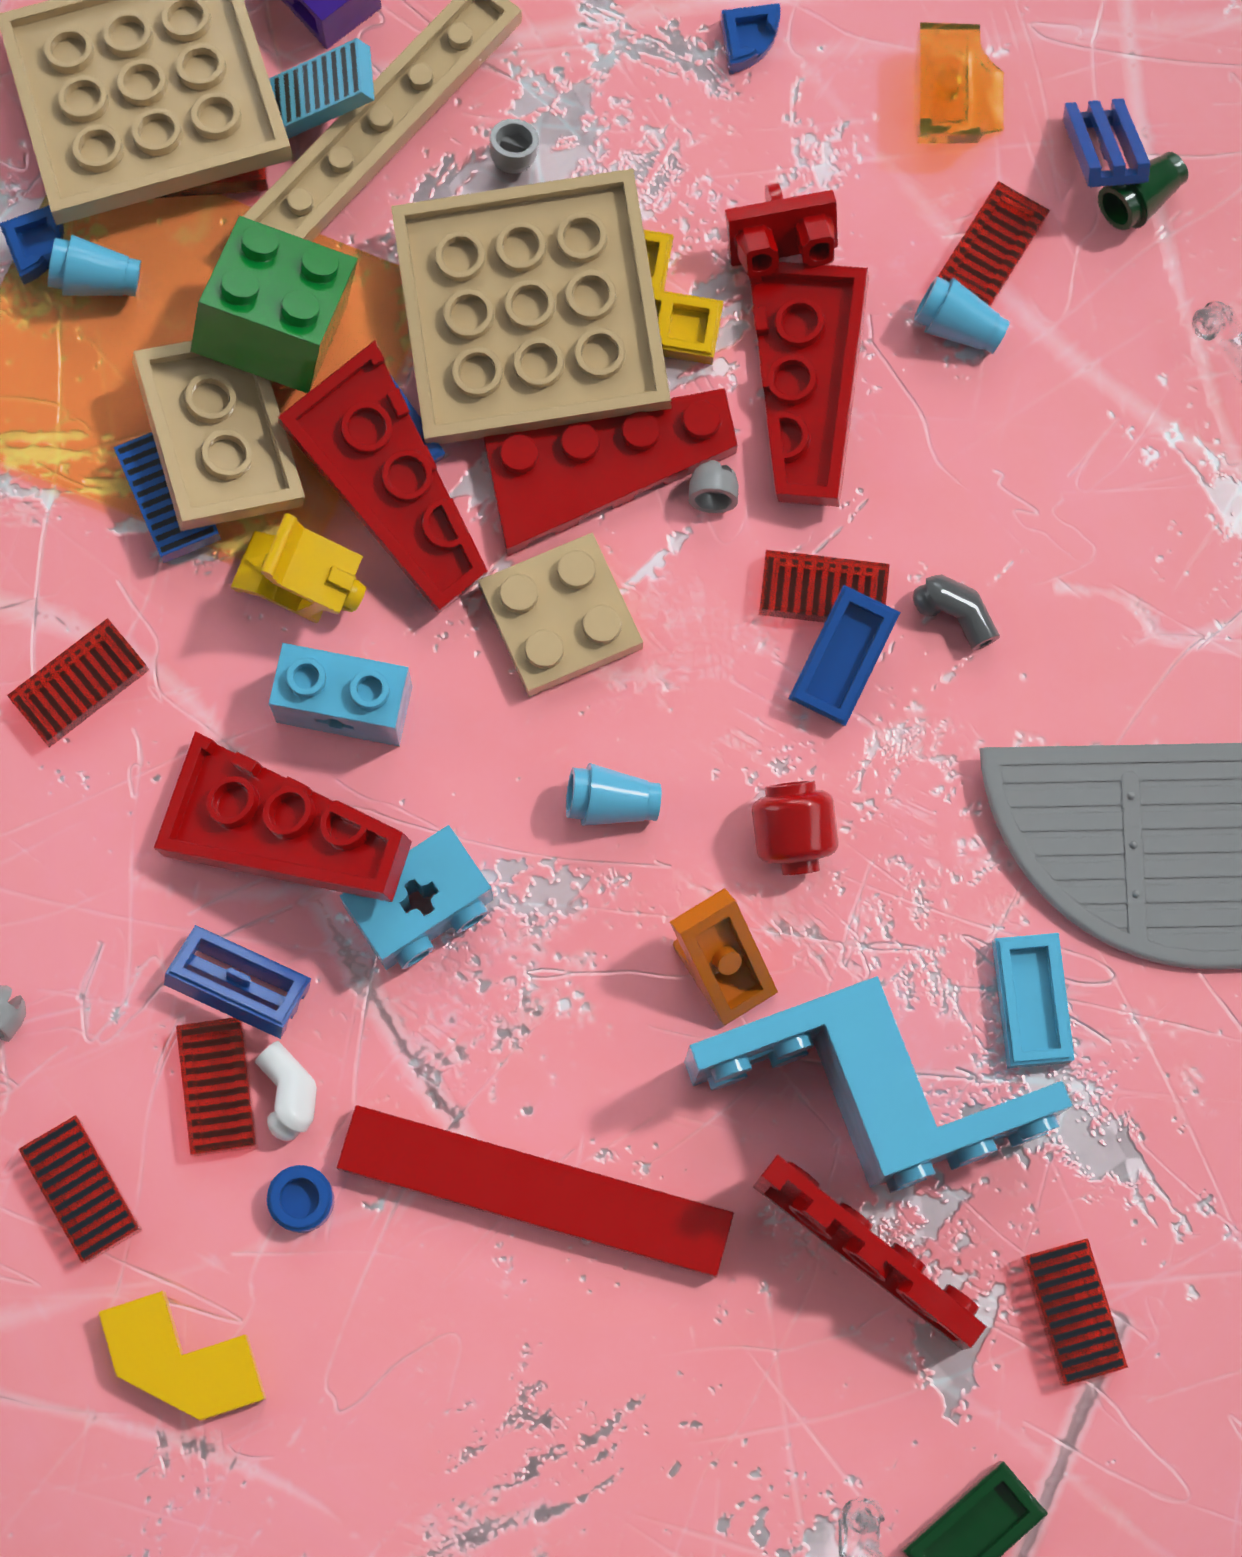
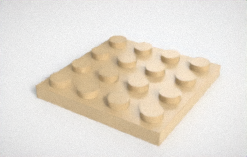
M47 0L0 13L1 35L56 225L293 160L291 146L244 0Z
M634 168L391 206L425 443L445 444L483 438L485 436L631 415L635 412H651L671 408L670 391Z

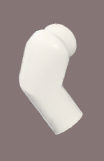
M277 1040L256 1058L255 1063L277 1086L274 1104L275 1111L270 1113L267 1118L269 1131L280 1140L291 1141L300 1133L306 1132L314 1120L317 1086L313 1077Z

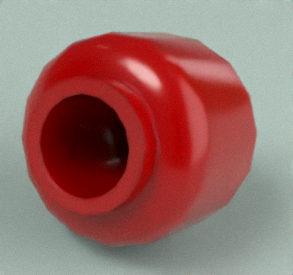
M815 780L765 786L766 796L758 799L752 806L758 857L767 863L781 864L782 875H800L820 871L819 859L831 856L839 846L832 795L824 790H816Z

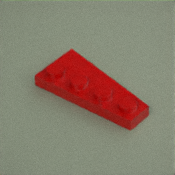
M779 261V268L772 275L755 278L749 277L776 495L778 502L840 507L869 285L868 268L837 265L810 267L805 263Z

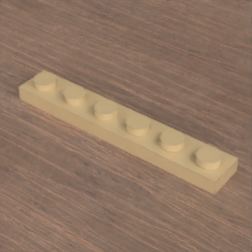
M452 0L373 81L375 101L339 116L243 217L312 242L522 23V9L510 0Z

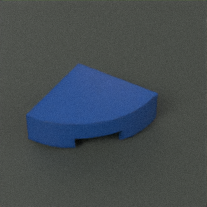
M780 3L721 10L720 22L729 74L752 67L770 51L778 34L781 15Z
M48 205L0 223L1 230L23 284L30 283L44 274L50 266L55 238L64 239V223L56 225L50 206Z

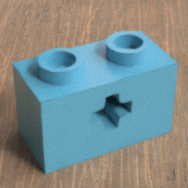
M282 643L269 706L276 723L400 747L413 686L409 667Z
M447 825L409 850L393 902L348 893L341 894L340 898L344 908L384 968L388 970L397 963H399L402 969H406L421 961L434 950L435 947L431 941L453 927L458 934L477 924L489 913L485 905L493 901L491 886L451 827ZM417 891L424 898L435 894L431 898L433 911L423 915L416 908L406 913L411 908L409 896Z

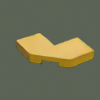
M643 229L664 357L713 365L724 301L664 291L674 234Z
M165 1291L98 1312L116 1376L190 1416L203 1421L267 1399L248 1335L244 1334L184 1354Z

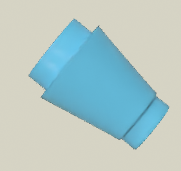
M71 235L70 240L55 238L50 259L48 287L62 289V296L128 295L136 297L141 260L129 258L127 255L75 235Z
M936 276L923 296L914 316L915 321L925 326L924 333L980 350L984 349L991 354L1000 345L1010 324L1009 320L1001 317L998 312L954 277L948 282Z
M588 763L586 769L572 767L567 785L566 817L580 819L582 826L639 822L644 820L657 821L662 798L661 784L649 782L648 780L592 763Z

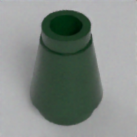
M1168 151L1161 156L1150 159L1148 182L1104 186L1100 189L1098 204L1105 219L1119 230L1143 227L1180 186L1187 182L1188 169L1179 155Z

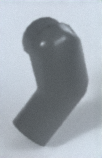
M943 574L926 578V584L915 588L913 602L917 610L924 616H936L942 610L956 617L973 651L986 647L1000 638V634L980 594L974 588Z

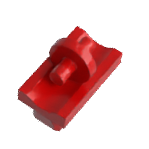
M776 182L765 185V202L725 209L728 235L727 252L731 267L742 265L750 278L772 275L779 268V258L800 254L803 263L808 264L810 267L831 264L835 259L834 248L838 247L837 201L833 189L783 198L780 185Z

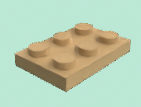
M192 340L133 351L132 364L180 531L302 507L305 495L286 432L278 423L280 411L270 380L190 352Z

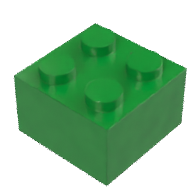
M239 216L198 302L190 352L304 393L310 392L346 310L358 258Z

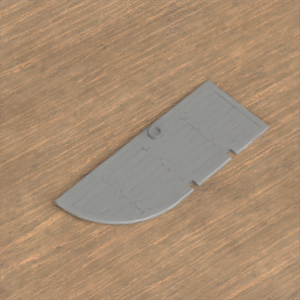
M1242 743L979 748L985 792L996 826L1005 845L1031 884L1064 917L1101 942L1141 959L1190 969H1242Z

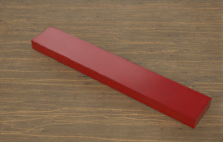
M355 1105L336 1167L343 1172L714 1278L718 1276L734 1212L359 1105Z

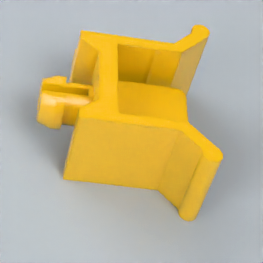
M285 513L276 535L258 531L253 532L230 588L236 592L259 596L314 623H318L323 611L340 614L341 610L347 612L357 610L366 591V587L355 576L363 556L304 528L297 521V517Z

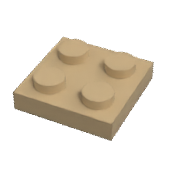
M593 532L478 580L481 594L528 697L643 649L644 642Z

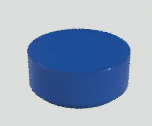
M306 1165L291 1166L279 1172L270 1183L267 1191L268 1210L272 1218L286 1230L295 1233L311 1232L321 1227L330 1217L334 1207V1191L329 1180L319 1170Z

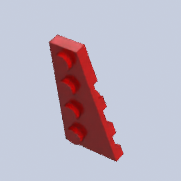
M374 340L279 415L278 423L439 614L474 586L478 580L485 577L488 570L453 498H450L437 471V465L427 445H424L409 414L410 410L399 388L396 387L384 363L385 359Z
M725 388L671 398L670 409L635 412L631 415L483 437L507 557L526 549L528 543L554 532L557 535L579 525V520L610 506L614 509L634 500L635 495L661 483L668 485L688 476L702 463L711 460L719 462L737 454L738 443Z
M195 731L154 849L167 858L393 902L412 841L402 831L338 800L333 801L318 794L309 786L289 776L286 778L263 767L258 761L239 752L234 753L218 745L213 739Z
M776 1155L754 1184L753 1188L961 1350L973 1347L987 1328L984 1323L975 1317L980 1308L973 1300L950 1284H947L942 1290L922 1273L926 1266L915 1255L897 1243L890 1247L871 1231L872 1223L862 1214L844 1202L840 1204L835 1202L819 1188V1182L795 1163L787 1162L780 1155Z

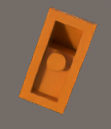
M725 888L670 921L677 937L673 942L676 953L724 1026L778 993L736 900Z

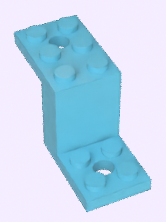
M878 976L691 1044L684 1060L692 1085L696 1086L708 1081L711 1091L746 1079L748 1077L746 1072L751 1070V1065L769 1059L772 1068H777L809 1055L807 1050L815 1045L869 1187L871 1188L886 1182L890 1193L927 1180V1177L935 1174L933 1164L947 1159L950 1169L955 1170L988 1157V1154L998 1150L995 1141L1008 1137L1013 1148L1049 1134V1131L1060 1127L1056 1116L1073 1106L1063 1081L937 1127Z

